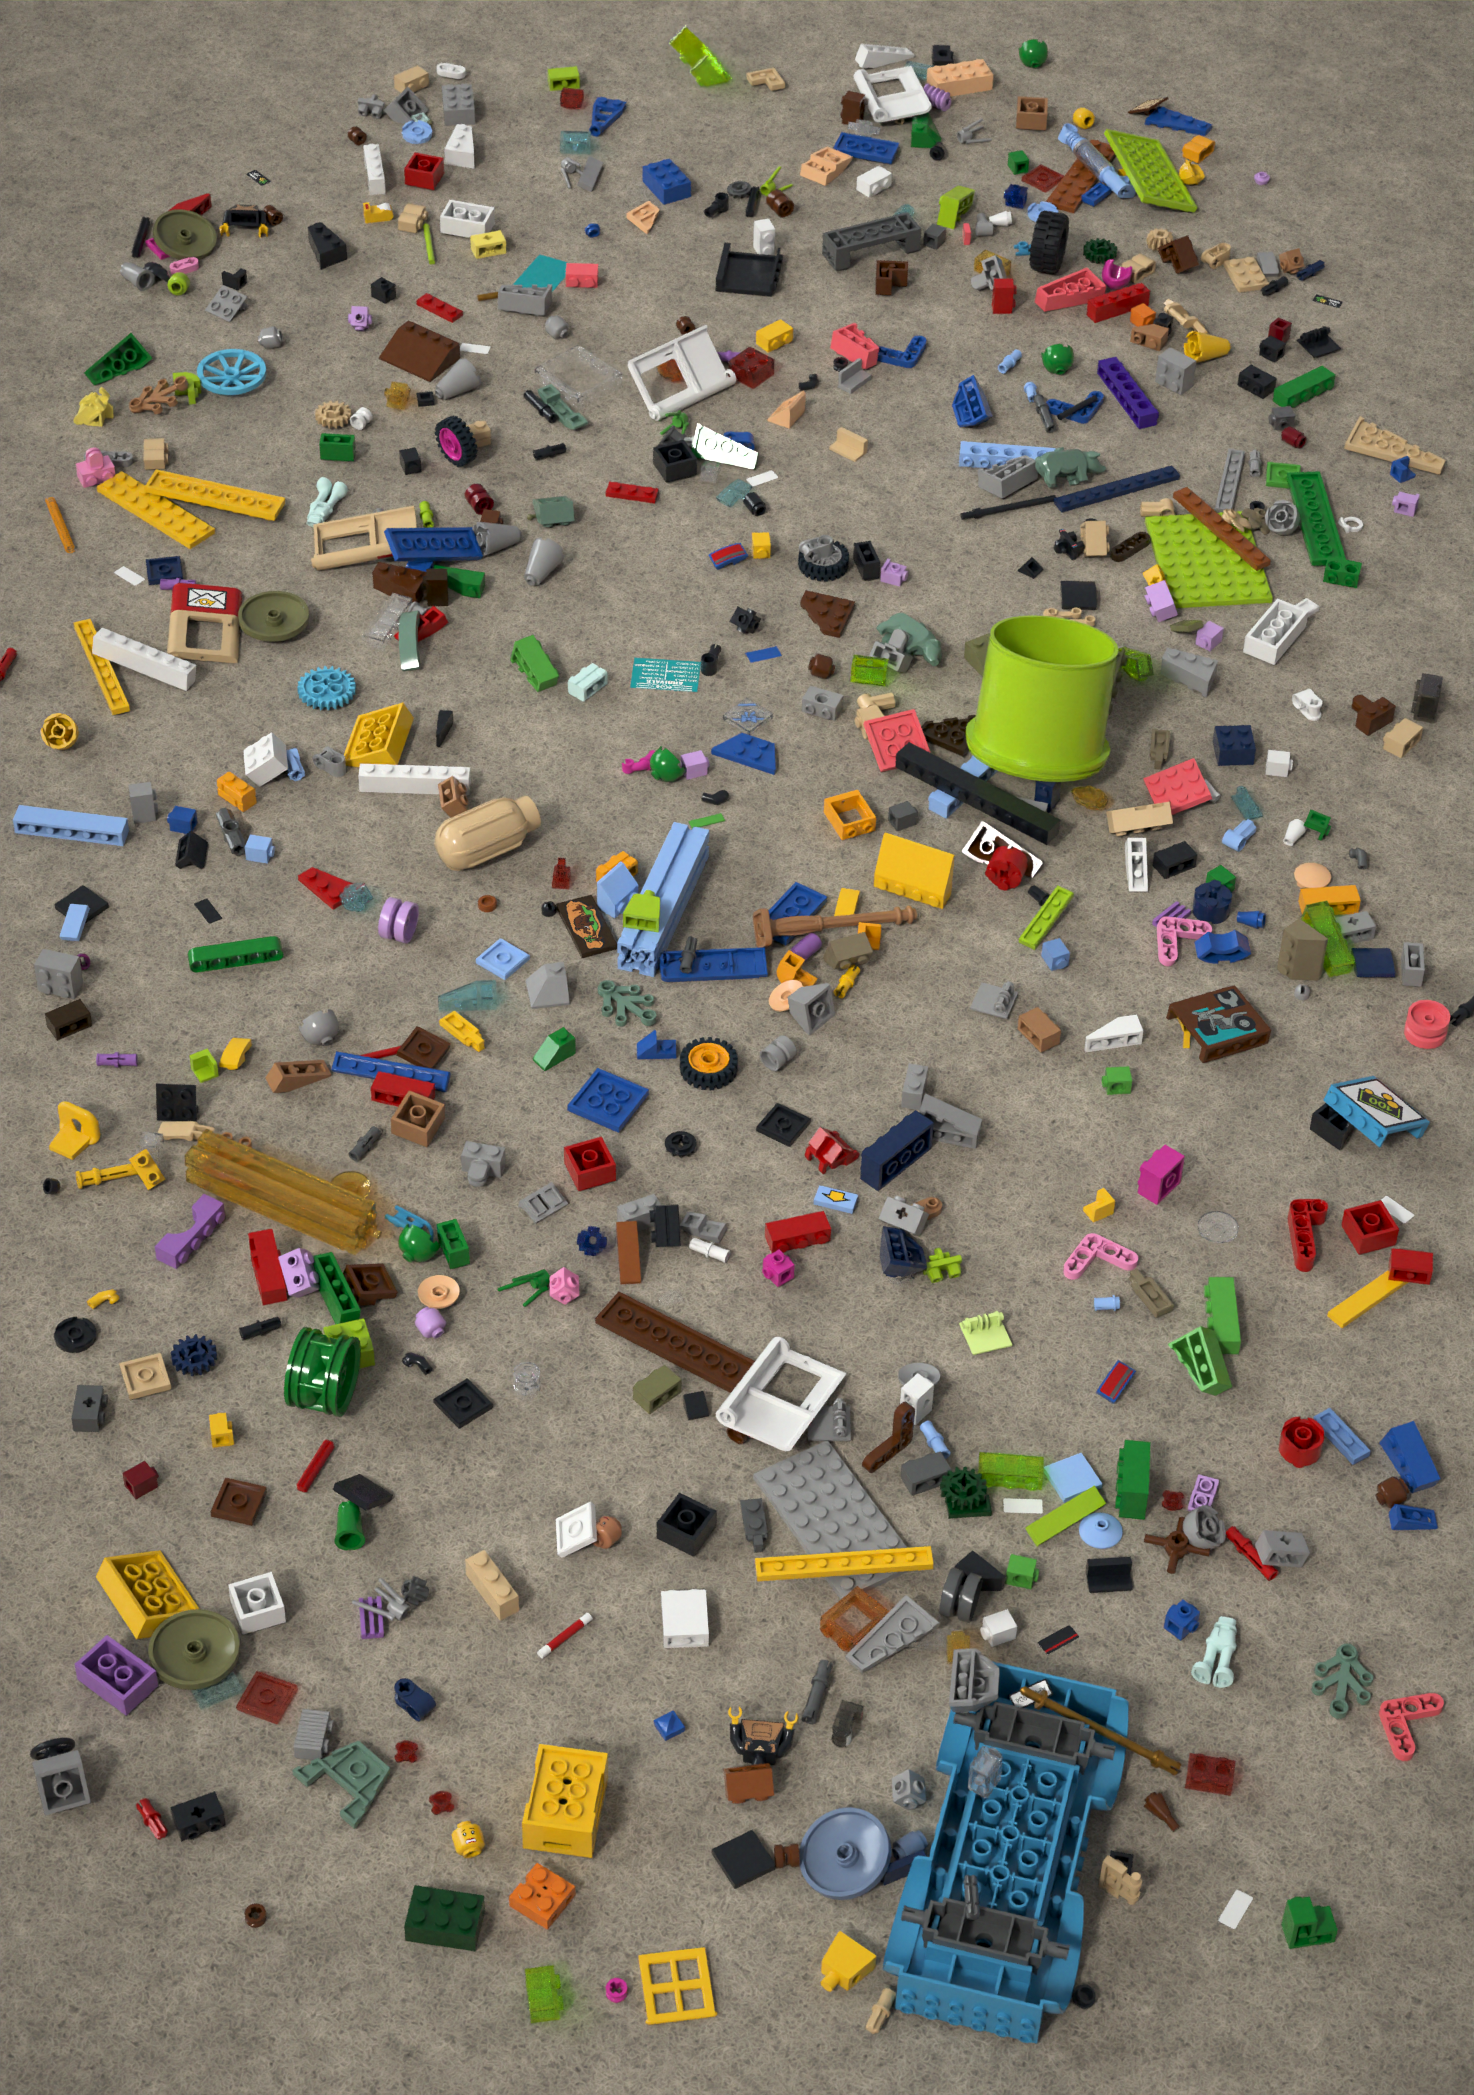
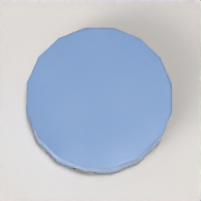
M414 120L409 121L402 127V136L404 140L411 144H422L432 138V128L427 122L418 120V122H414Z
M1049 202L1033 203L1028 207L1027 215L1032 221L1036 222L1040 212L1046 210L1058 213L1055 205Z

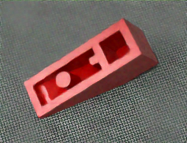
M207 193L177 203L170 210H188L202 215L212 207L211 194Z

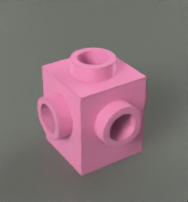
M563 1267L549 1277L550 1296L565 1305L579 1296V1276Z

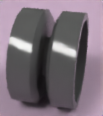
M952 1567L943 1587L939 1614L951 1618L958 1607V1619L970 1623L978 1604L983 1576L970 1573L964 1583V1571Z

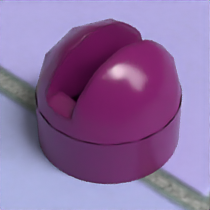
M84 953L77 955L79 958L83 957L85 965H82L80 959L81 970L87 969L90 966L89 956Z

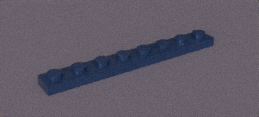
M1172 465L1054 498V504L1063 513L1180 479V474Z

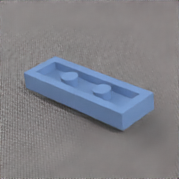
M1331 1408L1313 1417L1323 1427L1324 1435L1352 1465L1370 1456V1450Z

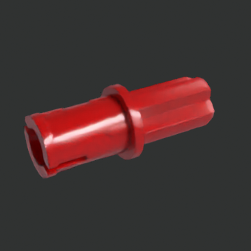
M148 1798L141 1799L139 1802L143 1807L137 1803L136 1809L142 1815L144 1825L150 1828L156 1839L165 1838L168 1830L161 1820V1814L155 1811Z

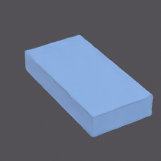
M70 904L59 936L62 940H80L90 910L88 905Z

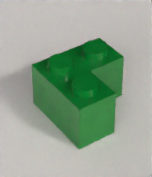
M1297 1896L1287 1900L1281 1925L1289 1949L1335 1942L1338 1929L1330 1906H1313L1310 1897L1302 1898Z

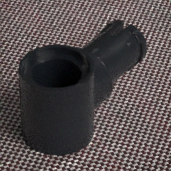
M724 192L717 193L711 206L704 210L705 216L711 218L716 213L727 212L729 195Z
M712 644L709 652L701 656V673L705 676H713L717 672L718 656L721 652L719 645H716L715 648V644Z

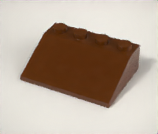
M408 320L397 329L379 356V359L431 382L460 359V343Z

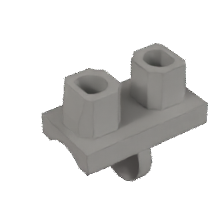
M373 94L371 98L367 99L358 98V113L360 116H367L368 112H372L373 118L380 119L382 114H386L384 111L385 103L379 100L377 95Z

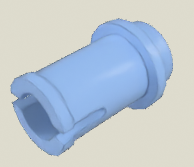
M1028 382L1024 386V392L1027 393L1029 402H1031V398L1033 401L1034 396L1037 395V387L1033 382Z
M1115 1295L1103 1298L1095 1297V1311L1111 1309L1116 1311V1309H1120L1119 1297H1115Z

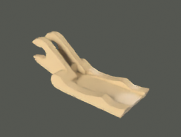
M194 1121L162 1122L156 1139H185L192 1141L194 1138L202 1143L211 1145L215 1140H208L206 1138H215L217 1134L209 1133L214 1131L215 1128L199 1125Z

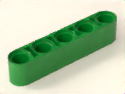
M270 936L195 947L190 949L187 955L190 970L198 973L279 961L283 958L284 954L280 938Z

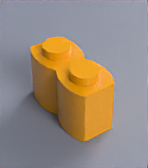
M1197 135L1183 146V157L1200 163L1213 153L1215 141Z

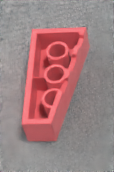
M1086 267L1038 287L1035 303L1044 312L1088 304V299L1105 294L1106 285Z

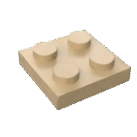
M161 1353L119 1363L129 1400L171 1390V1384Z

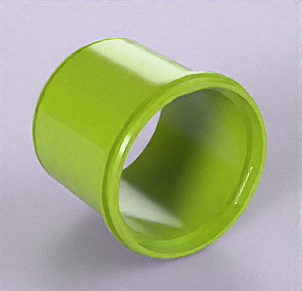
M1027 615L1011 617L997 622L990 631L976 717L970 720L966 727V742L973 756L997 771L1030 780L1067 782L1085 779L1097 774L1105 766L1110 755V745L1105 738L1118 656L1116 642L1097 628L1059 617Z

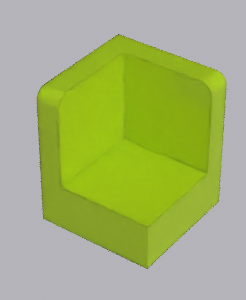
M208 1048L189 1055L191 1069L200 1083L219 1077L217 1062Z

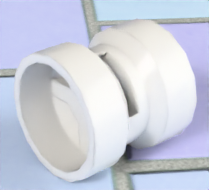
M361 407L350 417L351 425L355 429L362 430L372 420V413L367 408Z

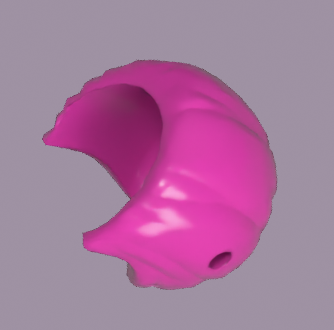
M1109 259L1102 270L1103 282L1110 289H1122L1130 282L1132 266L1129 268L1120 267L1113 264L1114 260Z

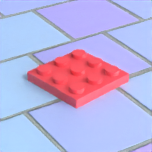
M915 709L867 720L863 723L880 772L897 769L895 767L896 753L908 742L931 753Z
M1194 758L1143 778L1153 803L1170 802L1172 815L1212 799Z

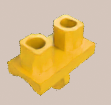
M147 1149L129 1159L148 1190L166 1180Z

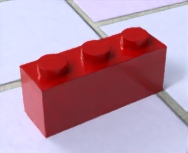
M378 1071L371 1086V1100L399 1107L408 1091L434 1100L436 1097L435 1084Z
M819 1211L765 1223V1238L771 1253L778 1250L784 1253L788 1250L803 1249L807 1246L824 1244L831 1241V1227L825 1212Z

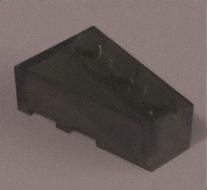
M1422 673L1421 680L1417 679L1415 690L1419 691L1414 693L1413 701L1415 702L1412 703L1411 713H1414L1413 720L1428 723L1435 722L1443 676Z

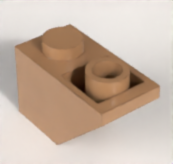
M1156 324L1133 327L1130 342L1160 351L1168 340L1169 328Z

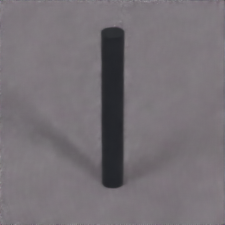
M1093 395L1057 415L1058 419L1062 420L1097 401V397Z

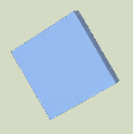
M500 938L476 958V964L506 980L530 960V955Z
M1082 1453L1043 1468L1044 1474L1064 1503L1092 1486H1095L1097 1490L1102 1488L1101 1481Z

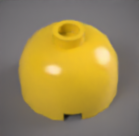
M56 713L45 719L43 728H41V736L46 745L53 749L65 750L75 744L78 739L79 730L71 717L62 713Z

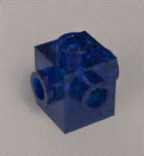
M1010 184L1008 189L1004 191L1005 205L1023 209L1027 201L1028 187Z
M588 1226V1229L581 1230L577 1237L578 1251H584V1255L596 1256L597 1253H601L607 1246V1237H604L605 1232L600 1231V1227ZM592 1236L597 1238L596 1244L590 1242Z

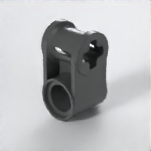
M672 425L657 446L684 440L686 435L681 434Z

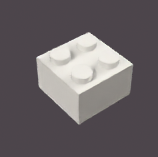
M270 733L253 745L248 746L244 750L245 775L261 787L288 769L286 744L273 733Z
M272 1572L228 1585L230 1600L242 1635L286 1622L284 1605Z

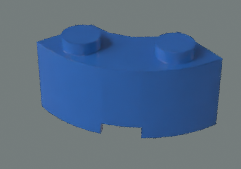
M1237 930L1226 934L1207 932L1194 942L1198 959L1212 964H1218V961H1230V963H1233L1251 955L1248 938Z

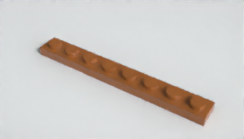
M1188 487L1173 493V498L1256 571L1270 565L1271 560L1227 523Z

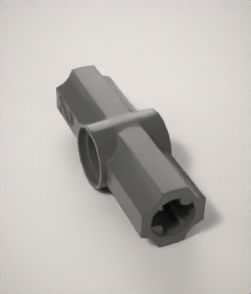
M226 807L221 808L216 813V818L223 832L224 841L228 844L232 854L236 856L243 855L246 843L239 829V823L235 820L232 810Z

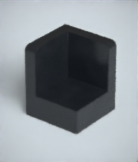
M241 268L235 274L223 271L222 284L239 291L247 284L246 270Z

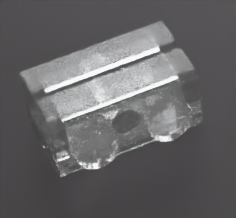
M982 1746L977 1753V1757L970 1764L968 1788L983 1798L990 1796L994 1787H996L1001 1779L1003 1757L997 1749Z

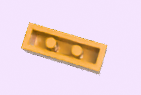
M1356 885L1300 889L1298 902L1303 917L1358 913L1361 900Z

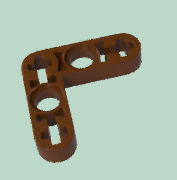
M906 1401L902 1402L896 1408L893 1418L892 1436L864 1458L862 1467L869 1473H874L912 1441L915 1408Z

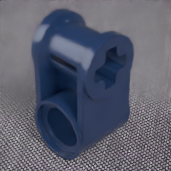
M403 1678L395 1683V1703L416 1721H421L436 1707L433 1697L413 1683L412 1680Z

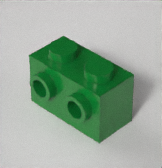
M322 433L319 442L320 460L354 461L356 453L355 435Z

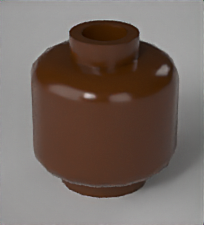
M816 654L815 657H811L808 670H810L812 676L827 679L829 675H833L835 665L831 657Z
M1392 1476L1377 1485L1378 1493L1375 1496L1381 1506L1385 1504L1388 1508H1392L1394 1504L1400 1505L1407 1500L1409 1489L1402 1478L1398 1479Z

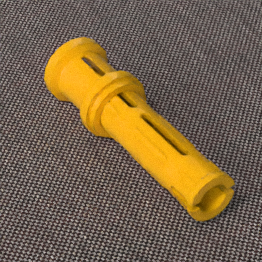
M131 1163L100 1170L95 1167L90 1171H75L79 1189L92 1184L97 1186L102 1181L138 1175Z

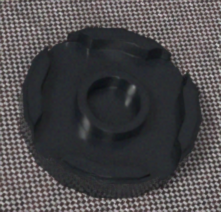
M70 1317L60 1322L55 1328L54 1340L57 1347L68 1353L85 1351L96 1340V1328L93 1322L87 1318L77 1319V1317Z

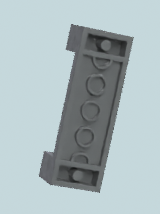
M905 212L823 233L822 255L833 269L837 271L850 267L851 251L895 240L905 253L920 250L921 228L911 215Z

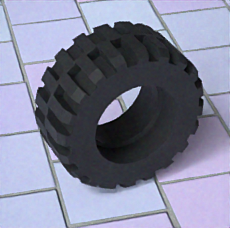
M1046 210L1040 212L1031 241L1029 264L1032 270L1051 274L1059 272L1065 255L1069 231V217L1066 214Z

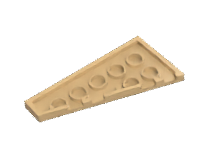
M1361 416L1358 418L1345 443L1344 449L1391 462L1408 456L1410 458L1409 467L1438 475L1441 474L1445 466L1446 460L1431 452L1419 450L1420 447L1417 445L1411 446L1407 444V440L1388 430L1378 429L1376 424L1365 422V418Z

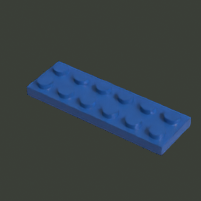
M472 527L387 528L384 531L395 562L480 560L483 557Z

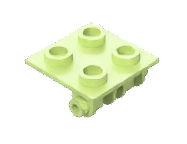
M995 1311L988 1314V1316L983 1314L982 1318L980 1315L973 1318H965V1321L959 1323L973 1355L1012 1346L1002 1323V1320H1004L1002 1312Z

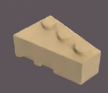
M1170 802L1106 812L1109 833H1116V836L1127 835L1128 830H1133V833L1145 832L1144 828L1151 827L1152 831L1162 829V825L1173 824Z

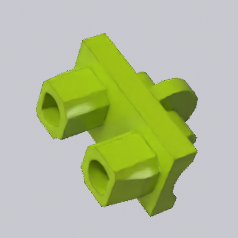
M935 1248V1255L929 1256L930 1262H927V1268L922 1270L924 1275H928L931 1283L942 1281L941 1271L947 1270L950 1279L960 1277L961 1255L950 1257L949 1252L943 1253L941 1248Z

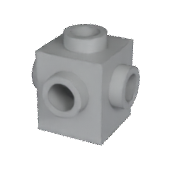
M908 1769L892 1778V1797L894 1803L907 1810H911L926 1802L924 1777Z

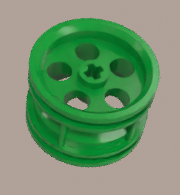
M303 1327L294 1341L286 1368L284 1382L286 1405L342 1417L349 1407L358 1379L361 1361L359 1338L353 1336L349 1338L347 1335H341L338 1339L323 1335L320 1329L312 1330L310 1327Z

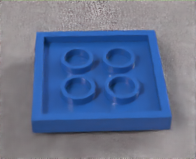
M597 1068L567 1105V1111L619 1133L647 1098L649 1089Z

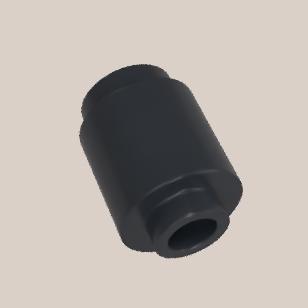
M756 492L745 495L743 504L752 515L758 517L766 512V504Z

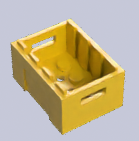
M539 1744L535 1761L533 1786L529 1803H526L522 1821L523 1849L587 1858L593 1857L608 1782V1753ZM566 1779H570L572 1782L571 1784L566 1785L563 1783V1781ZM561 1799L568 1801L566 1804L559 1803Z

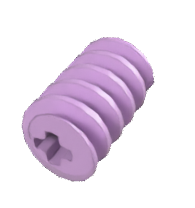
M929 83L924 86L923 89L933 107L944 112L950 108L952 100L949 92L945 93L944 90L931 86Z

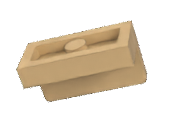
M840 427L837 430V441L829 449L856 462L867 453L868 440Z

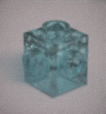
M365 883L349 884L343 889L344 892L339 895L343 907L348 911L356 912L365 909L366 904L374 899Z

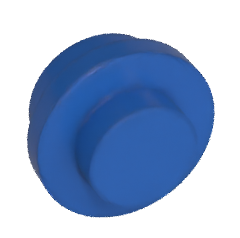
M595 223L589 224L585 228L586 235L590 238L597 237L600 234V226Z

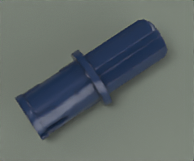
M1319 260L1313 264H1308L1306 268L1296 273L1297 278L1302 275L1299 280L1303 281L1309 276H1314L1316 272L1325 267L1324 261Z

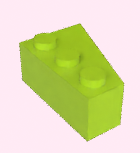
M958 185L943 194L939 199L940 210L937 225L955 229L956 221L960 222V216L966 214L972 206L975 190Z

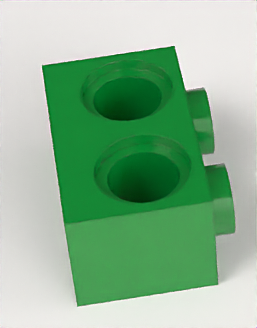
M1328 556L1323 582L1357 588L1362 563Z
M457 1219L438 1223L437 1238L449 1268L454 1269L470 1264L469 1247Z

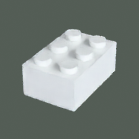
M449 200L440 216L441 233L468 238L472 235L490 232L495 224L494 207Z

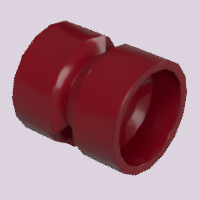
M476 483L466 489L464 497L476 514L482 515L484 509H493L494 501L483 485Z

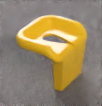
M67 1101L59 1103L60 1131L50 1143L49 1150L73 1160L89 1145H94L99 1141V1123L90 1111ZM73 1119L81 1123V1132L77 1131Z

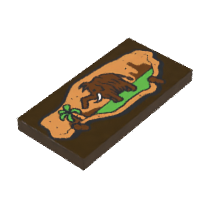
M592 895L556 904V909L581 958L617 949V943Z

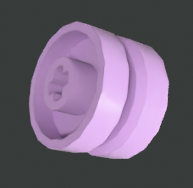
M389 897L380 914L379 936L386 939H393L395 937V940L398 942L409 943L418 922L419 907L417 903L409 901L402 903L401 899Z

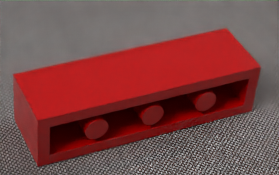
M1137 283L1088 299L1086 315L1094 323L1129 313L1132 308L1143 303L1149 306L1150 290L1143 283Z

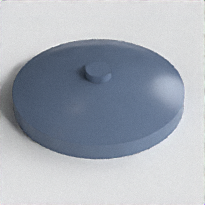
M850 1807L830 1811L818 1818L805 1833L799 1849L800 1869L808 1884L820 1895L834 1900L857 1898L873 1889L885 1875L891 1859L889 1835L882 1823L865 1810Z

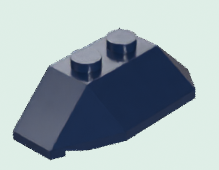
M883 1226L880 1246V1261L883 1274L889 1277H905L925 1270L927 1263L923 1248L914 1239L907 1236L903 1229Z

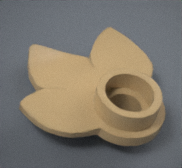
M1225 509L1223 511L1222 517L1227 523L1234 524L1242 532H1244V527L1251 529L1249 521L1242 518L1238 512L1233 509Z

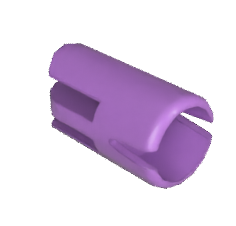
M809 933L794 945L791 951L806 961L822 947L821 939L816 934Z

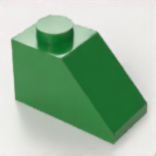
M562 1027L547 1036L533 1057V1061L544 1071L552 1068L576 1054L575 1037Z

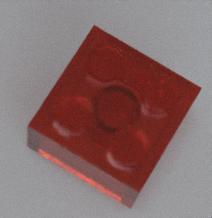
M749 346L729 360L728 369L734 372L736 381L755 389L774 375V359Z

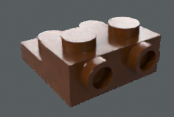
M384 1263L346 1265L343 1275L359 1306L375 1305L377 1299L396 1298L398 1292Z

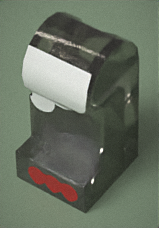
M845 1700L841 1701L832 1726L831 1740L835 1746L846 1747L850 1744L854 1722L861 1724L864 1711L863 1705Z

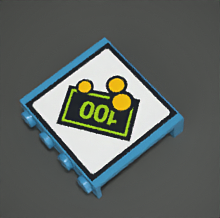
M1375 1076L1331 1084L1323 1100L1378 1147L1382 1146L1388 1134L1407 1130L1417 1139L1421 1138L1430 1121Z

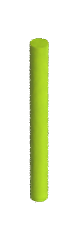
M424 224L423 230L429 264H435L429 224Z

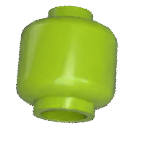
M176 272L168 280L167 286L173 295H183L190 286V280L186 274Z

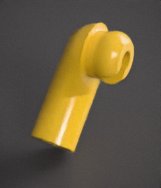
M111 1289L97 1293L87 1301V1304L94 1309L107 1299L110 1304H114L120 1297L117 1295L116 1290Z

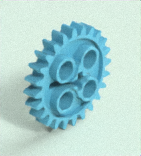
M324 666L322 670L317 667V671L311 669V674L305 672V677H300L301 681H298L299 699H302V703L307 702V706L313 705V709L316 707H320V710L324 707L327 710L330 707L337 709V705L343 707V702L348 704L349 699L353 700V695H355L356 684L354 678H351V673L347 674L346 670L341 672L340 667L334 670L333 666L330 669Z

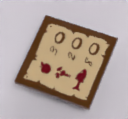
M1168 97L1147 100L1128 111V114L1144 111L1145 115H1151L1150 112H1154L1156 110L1155 107L1168 100Z

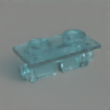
M1239 786L1236 795H1232L1231 798L1245 820L1263 817L1258 805L1254 803L1247 792V788Z

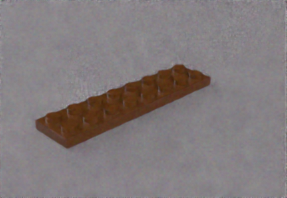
M619 1291L595 1318L596 1324L729 1393L734 1390L755 1362Z

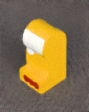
M369 202L363 203L365 224L392 220L393 211L390 204L382 203L381 205L370 206Z

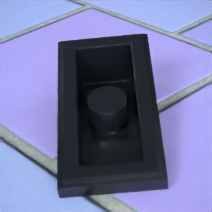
M440 710L438 713L437 747L442 745L453 725V711Z

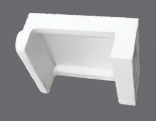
M706 1590L661 1591L664 1648L709 1646Z

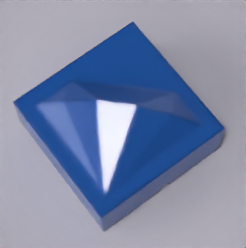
M674 1711L654 1720V1726L665 1741L685 1732V1726Z

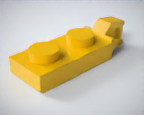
M456 1011L439 1020V1025L464 1045L466 1044L468 1047L471 1045L478 1052L485 1049L484 1040L479 1033V1029Z

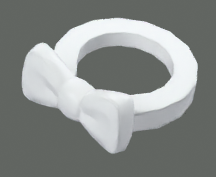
M1356 517L1339 518L1338 524L1344 528L1346 533L1358 532L1363 528V522ZM1348 521H1355L1359 526L1350 527L1346 523Z

